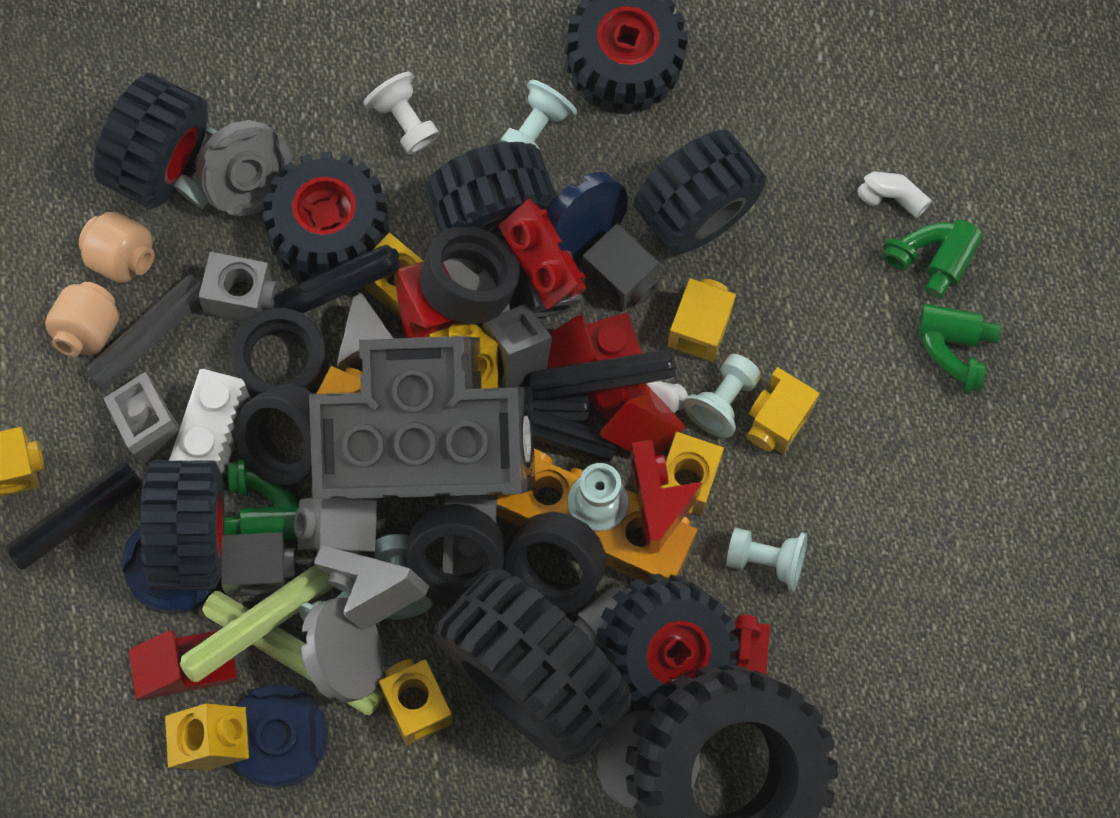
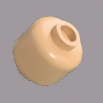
M106 212L100 216H95L85 224L81 231L79 248L84 264L91 270L116 283H127L138 275L145 274L154 260L151 232L144 225L119 212Z
M83 282L67 286L62 290L47 314L45 326L49 335L53 338V346L62 354L69 357H78L79 354L91 356L102 351L117 326L119 313L115 306V299L109 291L98 284Z

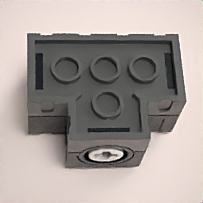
M452 336L359 340L360 358H362L363 374H360L361 393L309 394L313 500L345 497L346 499L384 498L388 496L426 497L438 495H488L492 493L522 494L536 489L532 387L482 388L481 371H478L480 337Z

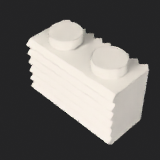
M206 369L199 370L169 461L215 460L221 471L222 480L228 477L226 470H228L229 461L234 459L232 452L237 450L235 444L236 419L242 407L251 400L242 379Z

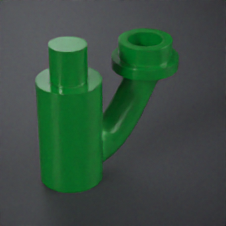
M954 220L953 223H933L908 234L900 240L887 239L883 245L884 252L882 258L887 264L896 269L907 270L910 265L916 263L919 257L916 252L917 249L932 243H941L927 269L931 279L925 291L935 298H942L948 286L955 287L960 282L984 238V234L977 226L964 220Z
M924 303L919 319L917 336L922 338V343L929 356L952 377L963 383V393L970 394L971 391H981L986 365L985 363L977 362V359L974 357H969L967 364H965L947 347L945 342L970 347H977L979 341L997 344L1001 325L983 322V314Z
M243 458L238 459L236 463H229L228 479L230 493L240 492V496H247L249 487L271 500L274 506L241 508L240 516L224 517V535L283 533L285 541L298 540L294 532V518L299 505L293 494L285 486L264 481L252 472L250 468H247Z

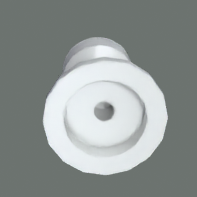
M409 71L398 74L382 83L363 102L367 109L374 108L382 114L393 113L406 133L400 140V143L408 155L425 148L440 135V132L431 120L421 123L408 103L413 93L411 82L414 79L413 74Z

